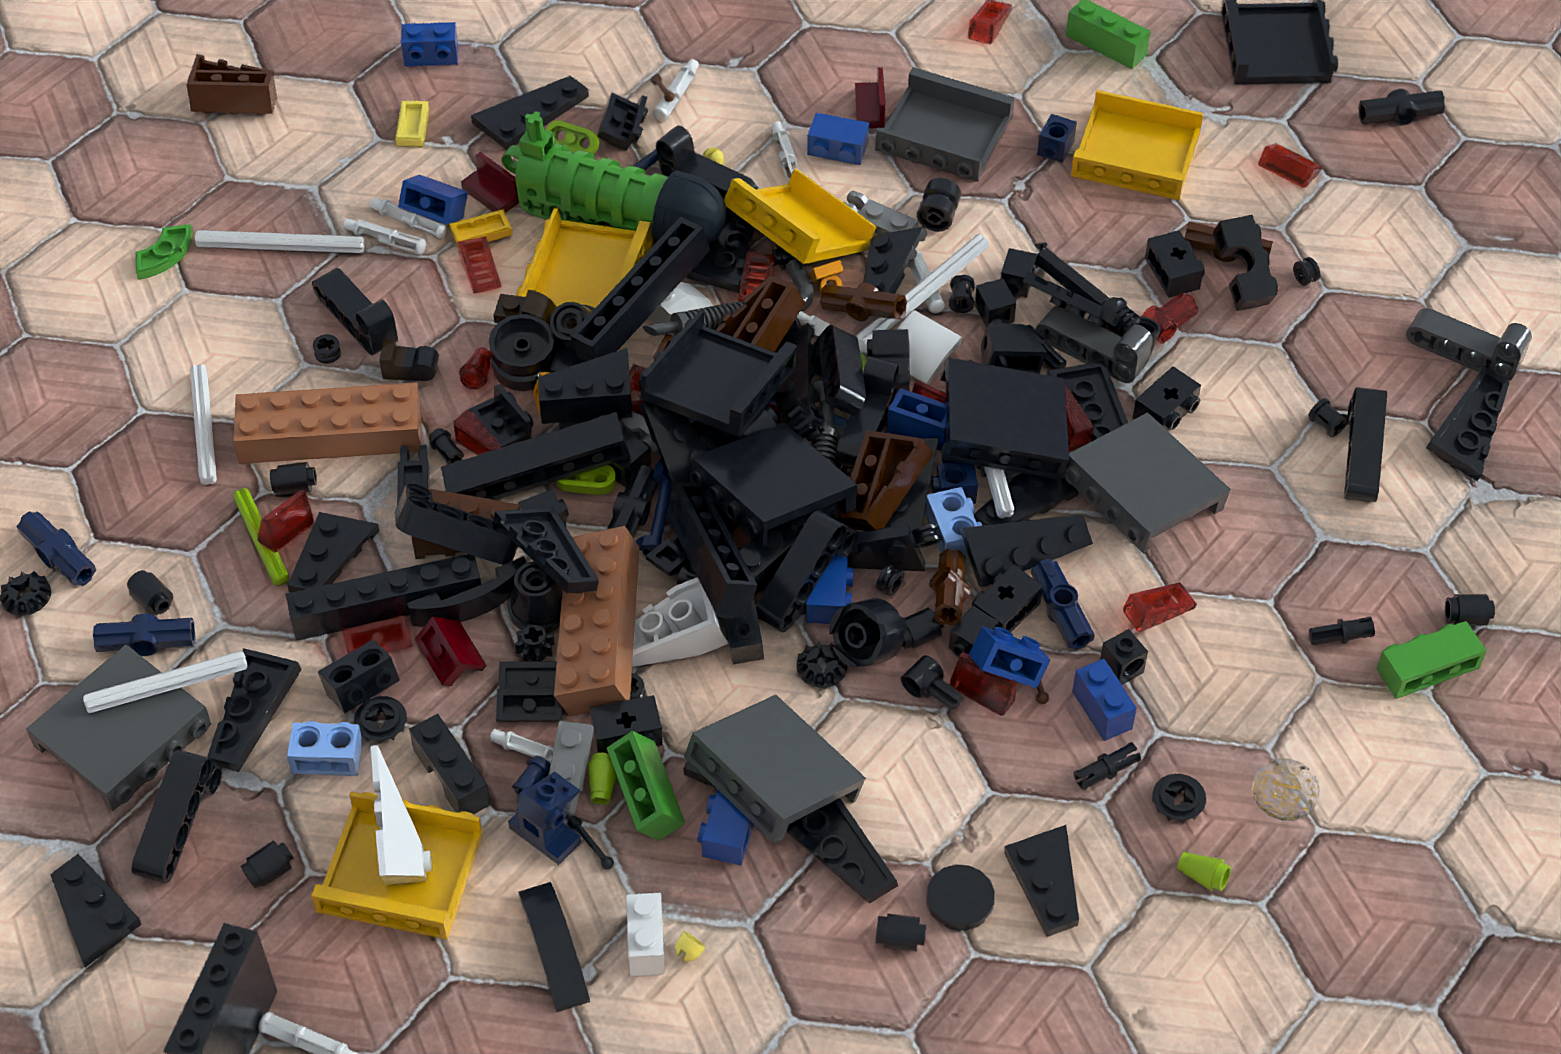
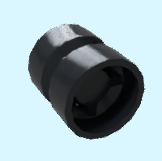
M934 178L926 185L923 200L920 202L917 211V219L926 229L941 232L949 229L952 225L961 199V190L955 182L945 178Z

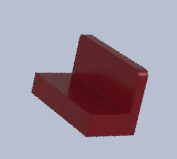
M877 67V82L855 83L856 118L858 121L868 122L869 128H884L883 67Z
M479 152L476 154L477 170L461 181L462 190L468 191L470 196L492 212L502 209L505 213L519 204L516 177L483 153Z
M432 617L415 637V641L442 685L452 686L465 669L483 671L487 666L464 627L457 620Z

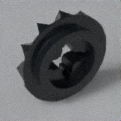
M21 571L20 576L15 578L9 576L8 583L1 585L0 602L7 612L14 615L24 616L36 613L48 603L51 597V586L46 577L39 576L35 571L30 574H25ZM27 587H29L31 593L25 592L24 595L20 597L18 591H24Z
M818 641L815 646L810 647L806 645L804 651L798 654L796 663L797 673L808 685L817 688H827L838 684L845 677L848 665L842 662L835 654L832 643L822 645ZM819 657H822L825 663H827L825 672H822V668L817 664Z
M377 696L368 699L359 706L354 716V724L359 725L361 735L366 741L375 740L380 744L383 740L389 738L394 741L399 732H404V726L407 721L406 710L402 703L388 696ZM380 712H383V716L386 719L382 728H379L376 723Z
M1170 774L1161 778L1156 783L1153 789L1152 802L1156 805L1157 813L1166 815L1168 821L1176 819L1180 820L1183 824L1191 818L1196 820L1197 816L1204 811L1206 793L1196 779L1184 774ZM1184 791V802L1182 801L1179 805L1175 806L1173 797L1176 798L1178 794Z

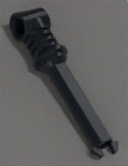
M1046 242L1035 244V247L1040 250L1037 254L1035 268L1040 267L1068 291L1076 293L1122 316L1117 327L1105 322L1102 328L1110 329L1120 337H1123L1132 325H1140L1146 328L1152 335L1153 341L1150 355L1152 354L1161 331V327L1156 321L1148 317H1140L1134 313L1133 310L1129 309L1127 301L1122 297L1109 298L1051 250L1046 248Z

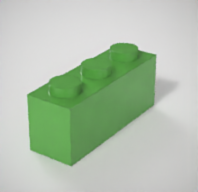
M1080 0L1068 12L1066 36L1133 69L1147 55L1150 30L1089 0Z
M1467 621L1456 625L1448 624L1439 631L1428 635L1420 634L1411 641L1401 645L1393 644L1382 651L1376 669L1397 699L1479 669L1487 650Z
M631 731L607 747L638 832L660 841L686 824L655 741Z

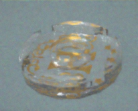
M1277 758L1271 760L1269 764L1262 765L1257 770L1252 784V792L1258 807L1267 815L1282 821H1295L1306 817L1315 809L1320 795V786L1317 777L1313 776L1309 772V768L1303 763L1293 759Z

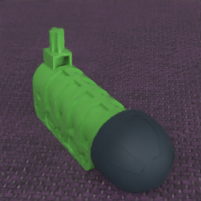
M534 112L532 115L526 114L527 130L519 140L520 146H510L501 157L503 166L508 171L516 174L518 198L522 209L531 215L543 219H550L555 208L554 206L562 210V212L559 211L561 220L608 227L604 223L605 221L613 228L636 231L639 221L651 222L653 238L657 242L680 217H683L704 228L708 245L718 238L725 225L726 205L719 191L705 179L681 171H675L669 177L658 173L650 176L646 175L642 168L632 165L624 168L620 166L618 161L609 158L598 160L595 159L592 153L583 150L571 152L568 146L554 142L552 131L543 129V122L539 112Z

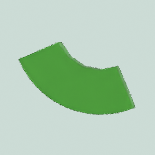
M191 224L165 227L162 229L161 236L157 242L147 249L135 252L138 280L158 275L173 267L184 257L193 238Z

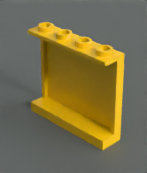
M1096 90L1094 106L1079 149L1075 150L1073 156L1071 176L1180 200L1200 135L1204 113Z
M797 168L793 170L788 184L754 189L740 178L732 179L724 199L726 207L803 264L867 251L877 227Z
M554 208L550 219L545 221L543 236L536 243L535 255L532 262L526 267L525 279L522 286L518 287L516 296L526 297L527 291L533 290L547 296L554 302L556 307L565 302H576L596 308L653 247L655 240L652 234L651 222L639 221L636 231L561 220L559 210Z
M351 791L349 797L352 807L322 885L315 884L311 895L316 913L447 940L483 836L480 817L466 811L457 813L443 810L436 805L422 806L402 799L424 847V851L430 850L432 871L426 872L427 881L385 886L379 876L376 830H380V826H377L374 811V802L377 799V795L371 792L357 793Z

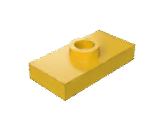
M503 209L449 224L450 232L458 250L513 235L511 225Z

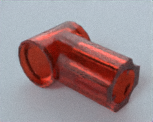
M1179 294L1160 308L1157 306L1149 307L1141 317L1153 319L1160 325L1161 331L1157 341L1163 344L1172 338L1179 326L1197 315L1198 306L1190 294Z

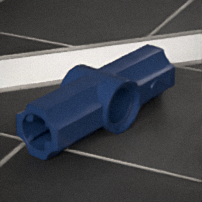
M29 511L21 517L19 524L16 526L18 532L35 548L36 553L50 569L55 567L74 586H84L92 580V576L96 572L95 565L78 550L76 543L64 529L60 528L57 530L39 512Z
M1050 558L1040 561L1038 565L1032 568L1031 575L1033 579L1043 585L1042 597L1048 607V618L1057 624L1068 648L1078 650L1086 647L1087 644L1094 640L1095 634L1078 603L1077 590L1068 584L1057 561H1052Z
M137 614L129 622L98 623L93 627L94 648L96 652L118 651L124 645H127L140 656H150L155 654L158 648L193 646L196 639L195 623L193 617L159 620L158 617L151 614Z

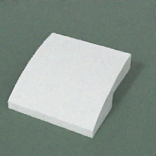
M915 310L898 327V329H908L910 379L927 387L943 371L944 362L961 345L962 337Z

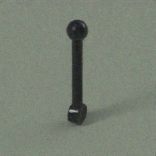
M571 816L567 824L572 829L578 831L599 857L602 868L606 870L611 869L614 865V860L606 856L581 826V819L577 816Z

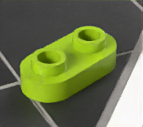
M560 120L553 121L546 128V130L553 132L554 142L568 146L571 152L583 150L594 155L599 148L598 136L589 129ZM564 131L565 137L559 141L558 135ZM586 139H589V146L587 148H584L583 142Z
M606 465L555 482L557 487L565 492L604 495L610 493L615 488L616 475L614 469Z

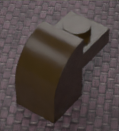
M528 290L526 297L500 294L493 315L494 323H498L509 316L526 314L536 316L550 326L551 315L557 307L547 296L533 290Z

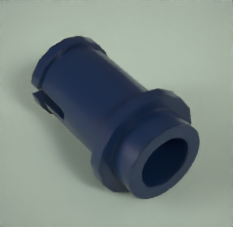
M536 755L527 761V768L516 783L512 785V788L515 789L514 791L518 795L525 787H532L543 778L549 776L551 764L545 758Z

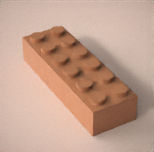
M418 383L236 394L233 442L239 464L400 453L401 446H408L410 453L418 452L419 446L422 445L421 400Z
M625 526L572 537L597 576L599 583L597 591L579 594L562 591L554 697L569 716L590 713V707L630 700L639 546Z

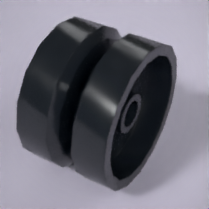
M526 314L509 316L498 322L492 329L489 338L494 376L502 385L512 390H533L540 372L550 373L555 352V340L550 326L544 320Z

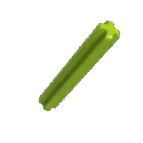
M246 488L236 490L233 493L234 501L272 583L276 586L287 583L289 580L288 572L249 490Z

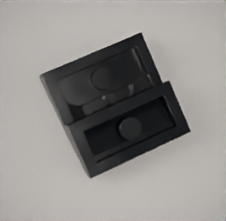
M557 661L500 662L496 722L562 721L563 707L554 697Z

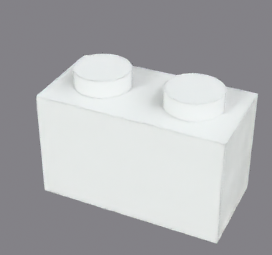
M661 893L626 895L630 976L664 975L665 960Z

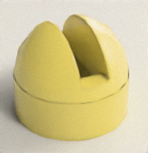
M710 147L703 152L702 156L724 165V155L718 148Z
M683 931L675 944L677 956L686 952L683 959L685 962L696 960L706 948L702 942Z

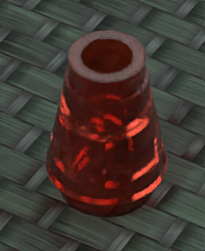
M477 348L460 368V381L465 387L475 390L487 383L491 362V353L488 349Z

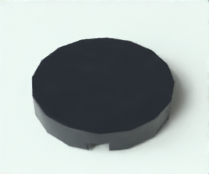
M955 864L942 868L933 875L927 887L926 904L932 917L936 921L938 919L944 923L945 927L952 930H969L979 927L994 909L995 890L990 879L982 871L969 865Z

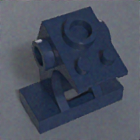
M553 772L532 787H525L517 797V803L519 804L517 813L508 821L509 828L557 865H560L581 843V836L563 823L566 817V813L563 810L580 792V789L556 772Z

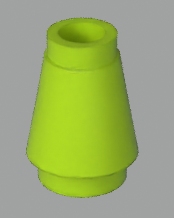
M595 753L592 755L591 761L588 762L590 801L594 804L606 805L610 803L617 775L609 753Z
M1183 852L1179 859L1177 870L1210 891L1215 889L1222 891L1229 880L1231 866L1225 864L1224 859Z

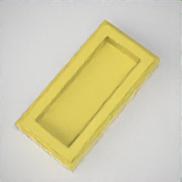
M401 101L395 137L396 146L424 147L429 114L428 101Z

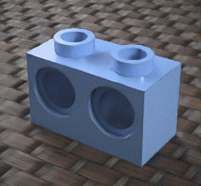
M962 487L926 495L925 515L929 524H937L939 527L937 535L941 536L942 541L937 543L940 552L942 553L946 549L960 550L965 556H968L959 528L982 526L981 522H976L974 518V505L971 498H966Z
M315 721L293 723L287 753L291 773L358 776L363 745L359 725L348 722L325 724Z

